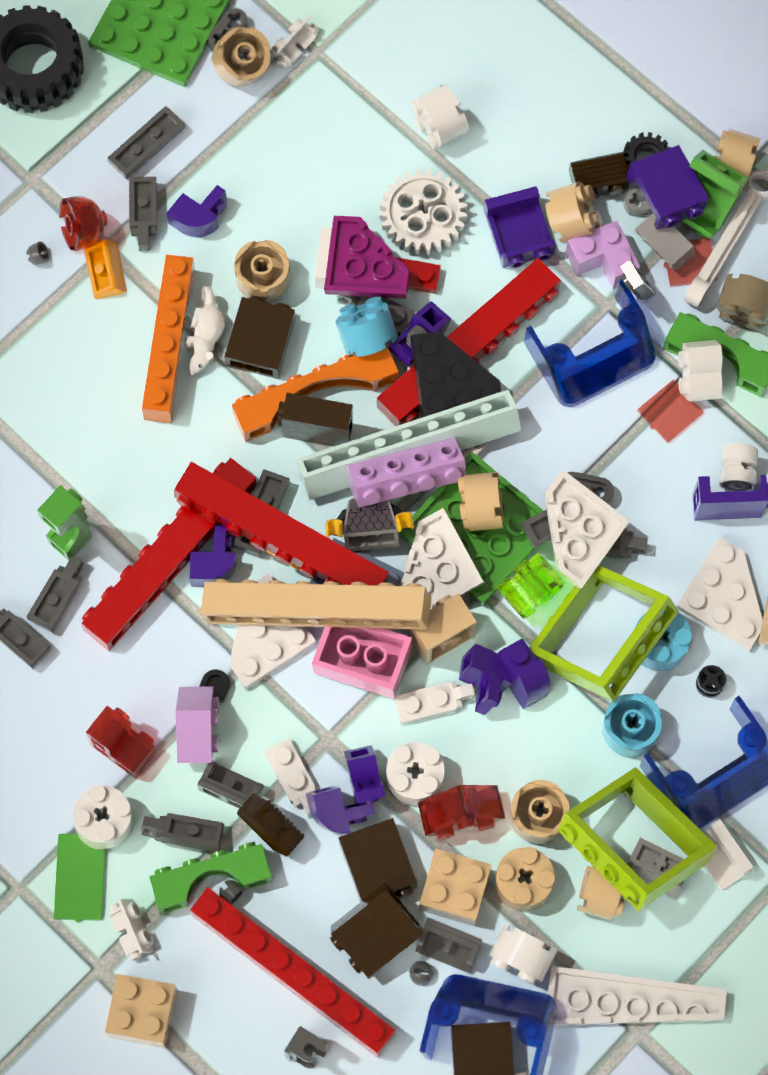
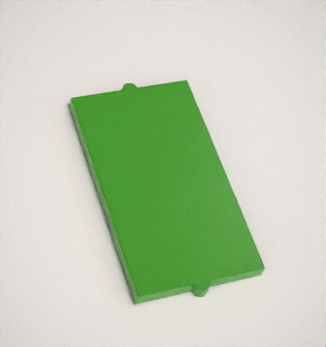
M58 834L53 919L75 920L76 923H79L81 920L102 921L106 849L98 850L87 846L81 841L78 834Z

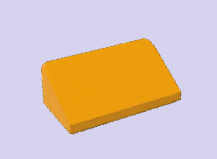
M104 239L85 248L84 253L94 299L126 293L127 288L117 244Z

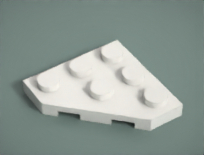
M561 470L544 493L556 569L561 576L578 589H581L630 521L566 471Z
M444 508L418 522L412 549H410L405 565L401 586L417 583L425 587L432 597L431 610L437 606L436 603L441 598L447 595L453 597L458 593L460 596H463L485 583Z
M719 537L676 608L749 652L760 635L763 621L744 551Z
M268 573L256 582L269 583L273 579ZM237 625L229 667L243 688L247 690L314 646L316 640L306 626Z

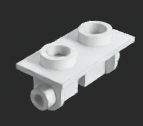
M310 16L302 21L299 18L296 19L288 28L291 33L285 39L280 37L272 45L271 49L274 52L270 55V59L276 56L279 59L277 63L281 68L291 67L294 61L302 54L295 46L297 43L305 50L318 37V27L307 23L311 18Z
M119 899V903L111 905L109 907L111 911L109 917L116 933L127 930V934L119 938L126 957H130L131 961H135L142 957L141 954L154 953L155 951L152 946L153 938L143 925L141 920L142 913L138 904L133 899Z

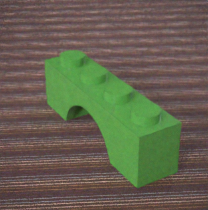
M679 312L665 338L662 349L678 356L679 351H682L683 343L716 340L721 344L722 356L727 358L735 369L737 377L736 386L761 398L768 386V352L764 350L758 351L750 347V344L741 338L734 339L726 335L717 326L710 327L702 323L693 314Z
M60 485L37 509L39 518L51 528L46 535L48 544L69 561L71 556L76 555L92 538L89 528L91 525L87 521L88 516L84 511L86 508L81 503L82 497L72 488L67 491Z
M249 842L240 845L238 851L228 853L227 850H221L212 853L210 859L200 861L199 858L184 861L182 867L171 869V866L156 869L154 871L155 874L149 876L159 913L164 914L188 907L190 894L194 887L201 880L209 876L223 875L230 877L245 890L271 883L272 877L263 845Z

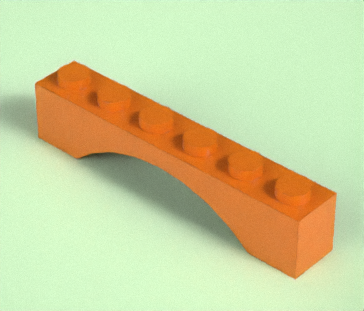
M169 254L165 256L142 403L144 420L172 423L182 335L195 273L193 257Z
M387 345L385 349L366 356L345 355L339 358L338 362L329 366L322 364L306 375H294L281 385H269L256 395L239 397L232 404V412L244 441L247 442L272 431L279 420L277 418L280 401L285 402L286 393L308 396L314 392L335 387H355L375 391L393 384L399 379V371Z

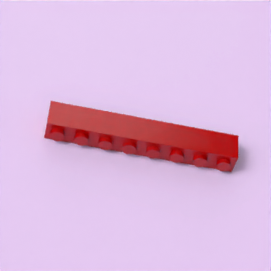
M537 258L450 333L447 338L480 363L479 360L484 355L490 356L499 348L500 341L505 337L511 338L515 335L523 321L526 319L528 321L532 320L539 313V307L545 302L549 304L557 298L560 293L561 280ZM414 366L376 398V407L394 426L416 420L419 417L420 408Z
M231 457L226 463L221 462L213 471V474L249 494L257 486L256 477ZM181 506L175 514L177 517L170 525L166 523L159 530L158 538L152 545L147 544L140 551L137 562L133 566L128 565L122 571L119 582L114 587L112 585L103 592L101 602L95 608L92 606L84 613L81 623L83 630L107 651H110L190 562L191 552H199L212 538L215 532V525L223 524L218 521L211 523L201 516L202 512L192 507L189 510Z
M192 461L174 488V497L177 498L176 502L189 510L192 507L202 512L201 516L211 523L218 521L225 525V529L236 537L243 535L250 539V544L261 551L268 549L275 553V558L286 565L292 563L300 567L299 571L309 578L314 579L316 576L325 582L332 581L340 585L362 582L368 586H378L379 583H385L388 578L389 572Z
M209 887L206 888L191 907L190 913L193 918L376 1058L379 1057L395 1036L396 1030Z

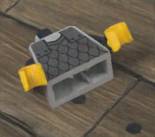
M351 498L348 500L347 509L342 510L336 519L326 521V537L330 535L343 537L344 534L345 547L351 551L400 547L398 532L408 527L414 528L412 513L403 512L397 505L390 504L389 500L358 508L355 498Z

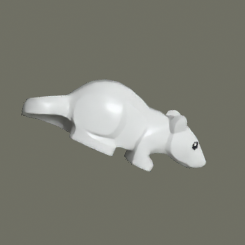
M203 287L199 308L196 307L191 323L194 336H188L186 341L187 351L194 349V355L189 363L190 375L198 373L207 367L209 363L215 361L214 347L225 330L224 316L215 305L214 293L210 287Z

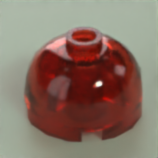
M72 196L61 199L59 218H65V226L61 227V231L68 248L71 251H80L95 246L104 233V227L107 226L105 211L100 210L97 203L85 196Z

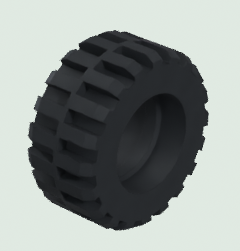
M23 5L21 10H16L14 7L7 10V15L3 16L0 14V103L5 105L8 102L9 109L19 111V108H23L24 113H33L34 109H40V113L46 112L48 107L52 105L57 108L63 104V98H71L74 94L73 87H79L82 81L80 75L84 74V58L76 29L72 28V23L67 18L62 19L61 14L55 10L47 12L46 7L39 5L37 9H31V5ZM29 44L47 46L57 54L55 60L47 69L36 74H20L7 66L10 56L17 49Z

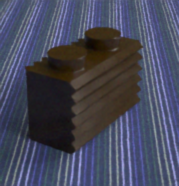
M623 152L573 161L569 164L568 172L571 183L580 181L584 186L590 185L594 191L595 200L601 195L619 196L629 190L630 182L626 177L628 169Z
M257 793L252 794L237 811V815L273 851L285 857L289 856L304 839V833L297 829V826L293 825V822L289 821V818L282 814V811L278 810V807L271 803V800Z

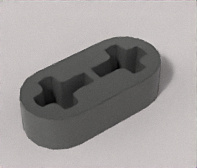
M229 9L210 32L208 42L211 52H213L216 45V39L220 40L233 28L247 27V15L242 9ZM239 18L240 24L235 23L231 28V19L235 21Z

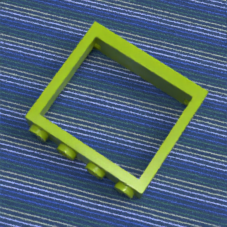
M598 565L583 588L578 589L574 586L565 596L559 608L549 618L537 638L532 641L529 649L536 659L541 658L546 670L615 702L679 611L669 596ZM604 583L651 606L601 676H598L552 653Z
M636 767L566 812L558 828V831L565 837V840L570 842L582 854L583 858L590 862L603 875L604 879L611 883L623 895L625 900H628L639 912L708 864L717 848ZM623 793L688 856L648 885L583 821V819Z

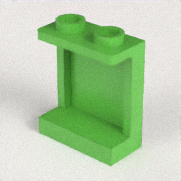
M702 150L693 158L689 166L696 174L709 200L702 215L694 219L686 218L680 222L694 228L698 235L711 239L722 228L749 178L705 150Z

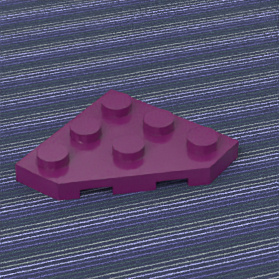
M333 215L324 285L325 294L407 299L410 272L405 264L396 258L392 250L378 235L376 236L361 217Z

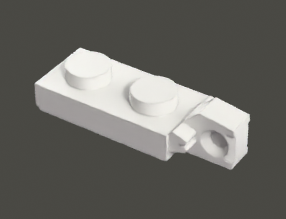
M447 682L398 694L394 702L400 725L456 712V709L462 708V701L474 699L475 693L472 684L457 687L456 682Z
M288 738L264 750V754L290 803H293L295 807L302 805L309 818L311 814L305 793L315 791L316 787L291 740Z

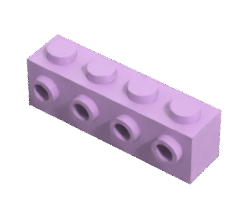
M455 437L347 465L349 486L358 508L458 482V477L466 475L465 459Z

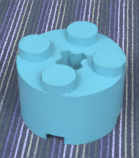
M381 297L370 298L364 304L358 306L349 304L339 310L340 315L337 317L335 324L345 352L349 356L351 352H355L356 356H366L379 352L386 348L385 343L391 339L392 343H394L398 338L388 304L383 302Z
M680 613L676 615L661 636V638L664 637L666 639V643L663 640L657 642L641 664L642 666L651 670L669 671L677 667L684 660L691 644L692 634L687 620Z
M636 693L618 696L615 702H611L603 719L602 735L605 742L613 751L629 758L645 754L655 745L661 732L662 718L660 709L651 698L643 694ZM633 721L636 722V728L633 727L630 729L629 727H627L628 723L631 724Z

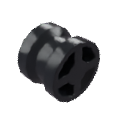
M707 665L701 669L695 682L698 693L707 698H714L722 692L726 683V674L719 666Z

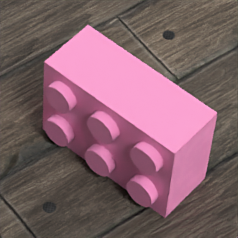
M325 627L312 661L313 672L317 675L395 699L413 649L412 637L383 628Z

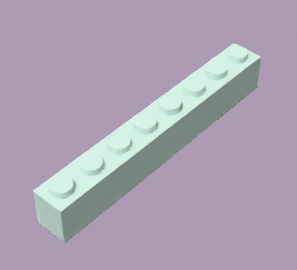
M505 390L297 458L296 461L302 483L309 500L349 488L347 465L454 437L460 450H464L519 432L521 427L518 409L509 390Z

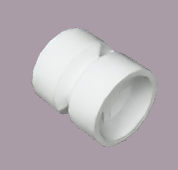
M730 443L722 446L721 464L725 467L720 470L719 486L729 491H752L755 489L757 472L753 468L757 466L758 449L755 446L744 443Z

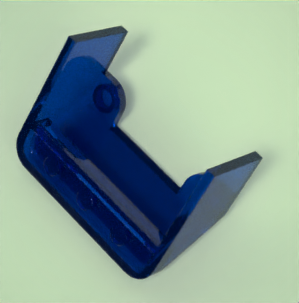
M623 280L618 281L615 299L622 309L617 318V323L622 333L576 357L571 349L562 343H555L544 348L532 326L526 328L524 345L557 401L562 406L575 407L648 370L655 362L656 350L645 315Z
M740 695L734 698L729 710L742 727L737 735L738 746L744 753L742 756L698 784L688 772L683 770L673 771L664 777L649 753L643 756L639 766L646 777L700 830L768 787V739Z
M452 974L443 981L430 1005L419 1052L426 1060L432 1061L440 1026L448 1027L453 1025L459 1017L461 1007L518 1019L516 1027L518 1039L524 1045L536 1048L530 1075H543L558 1012V1007L553 997L542 992L460 974Z

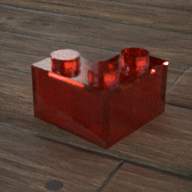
M107 705L85 732L90 746L136 779L157 753L153 745L155 741L143 731L139 734L131 727L132 723L129 721L130 717L118 707L113 710Z
M458 785L418 802L425 836H438V840L452 838L455 836V831L458 830L467 831L478 827V831L489 830L495 827L496 822L505 819L498 785Z

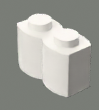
M716 340L683 343L682 351H679L678 354L679 365L683 368L682 378H679L678 382L680 394H683L689 402L720 399L722 397L721 344Z

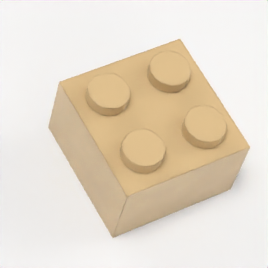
M459 593L453 597L447 595L437 601V606L430 610L428 630L409 629V637H412L413 645L426 665L475 637L477 621Z
M435 848L420 899L419 910L475 926L492 864Z
M117 974L105 1028L107 1037L165 1048L177 994L176 985Z

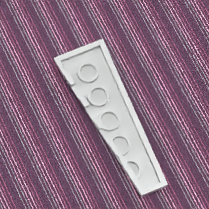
M551 966L544 1026L724 1020L727 989Z

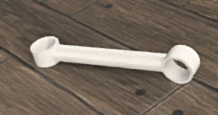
M756 170L750 175L746 186L747 194L700 273L691 283L684 297V301L697 308L700 307L711 284L761 201L768 199V191H758L752 186V181L756 179H763L768 182L767 170Z

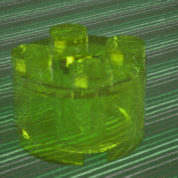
M538 553L529 561L526 559L514 569L517 574L512 579L510 577L506 578L498 585L497 589L522 619H526L536 612L533 607L537 608L550 601L561 590L565 581L548 561Z

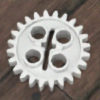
M417 169L416 176L412 177L407 171L405 180L397 176V186L389 183V193L383 192L382 199L385 201L380 202L379 209L382 211L379 213V219L384 221L382 223V230H389L387 233L388 239L396 237V247L404 243L405 252H408L411 247H415L416 255L420 253L421 248H425L427 255H430L431 247L441 252L442 243L447 247H451L450 238L458 240V231H464L465 224L462 222L467 221V214L464 213L467 211V203L462 202L465 195L464 193L457 194L459 191L458 184L450 187L451 177L446 178L444 181L441 180L442 172H438L433 177L431 176V169L427 170L426 175H422L421 171ZM432 192L437 197L430 199L425 197V194ZM402 202H409L412 204V206H410L409 208H403L399 204ZM444 216L447 220L445 222H438L434 218ZM419 225L422 229L420 231H412L409 227Z

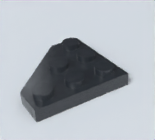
M441 332L410 335L421 418L501 392L500 380Z

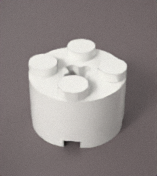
M447 85L437 86L410 101V105L417 115L413 118L415 125L420 132L425 130L427 140L434 150L469 131L466 116L464 113L460 114L457 107L460 104Z
M421 742L406 743L394 750L387 763L386 782L390 792L397 800L405 805L421 806L430 802L441 791L444 780V763L438 750ZM414 769L419 772L418 779L412 778L411 773Z
M93 785L84 791L74 804L72 813L74 826L79 838L87 846L98 850L115 848L128 838L132 829L131 807L125 795L118 789L111 786ZM107 814L108 820L102 819L98 822V815L103 816Z
M504 924L489 954L493 958L491 963L509 972L511 967L518 970V977L532 985H535L537 980L542 982L558 950L551 947L550 951H547L545 942L517 928H514L511 933L509 932L511 929L510 925Z

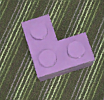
M618 220L594 229V234L567 240L565 253L576 276L601 266L612 289L625 285L621 278L624 275L620 267L621 265L631 261L640 270V265Z
M179 687L176 704L177 763H212L213 752H218V735H213V726H218L219 697H214L213 687Z

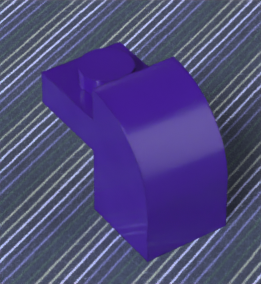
M216 185L201 204L185 193H182L166 212L168 224L190 237L198 238L212 234L219 228L218 216L222 214L227 206L226 190Z
M430 301L413 315L409 327L398 336L394 343L390 342L388 349L409 366L413 363L412 349L406 342L408 332L415 325H418L427 333L441 332L444 335L452 318Z
M215 525L214 552H191L189 575L191 587H204L205 582H215L216 579L229 580L235 572L237 555L236 553H226L232 552V535H227L226 526Z
M523 638L498 652L497 656L512 678V684L509 688L523 710L547 697L551 690V682L546 667L541 658H535Z
M475 643L462 657L458 680L479 688L475 712L485 716L493 707L496 708L499 705L502 693L512 684V678L497 656V653Z
M372 745L344 751L355 803L371 804L377 802L379 798L386 797Z
M329 786L305 793L310 814L314 821L320 827L335 833H351L348 821L352 825L368 821L367 816L376 814L373 803L364 804L361 802L345 806L340 787Z

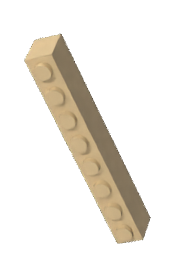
M216 579L215 582L204 583L200 615L208 624L428 630L432 597L425 587L417 583H409L406 586H395L391 583H379L378 586H368L362 582L340 585L336 582L327 581L322 585L312 584L308 581L285 584L278 580H271L269 583L242 580L241 583H231L225 579Z

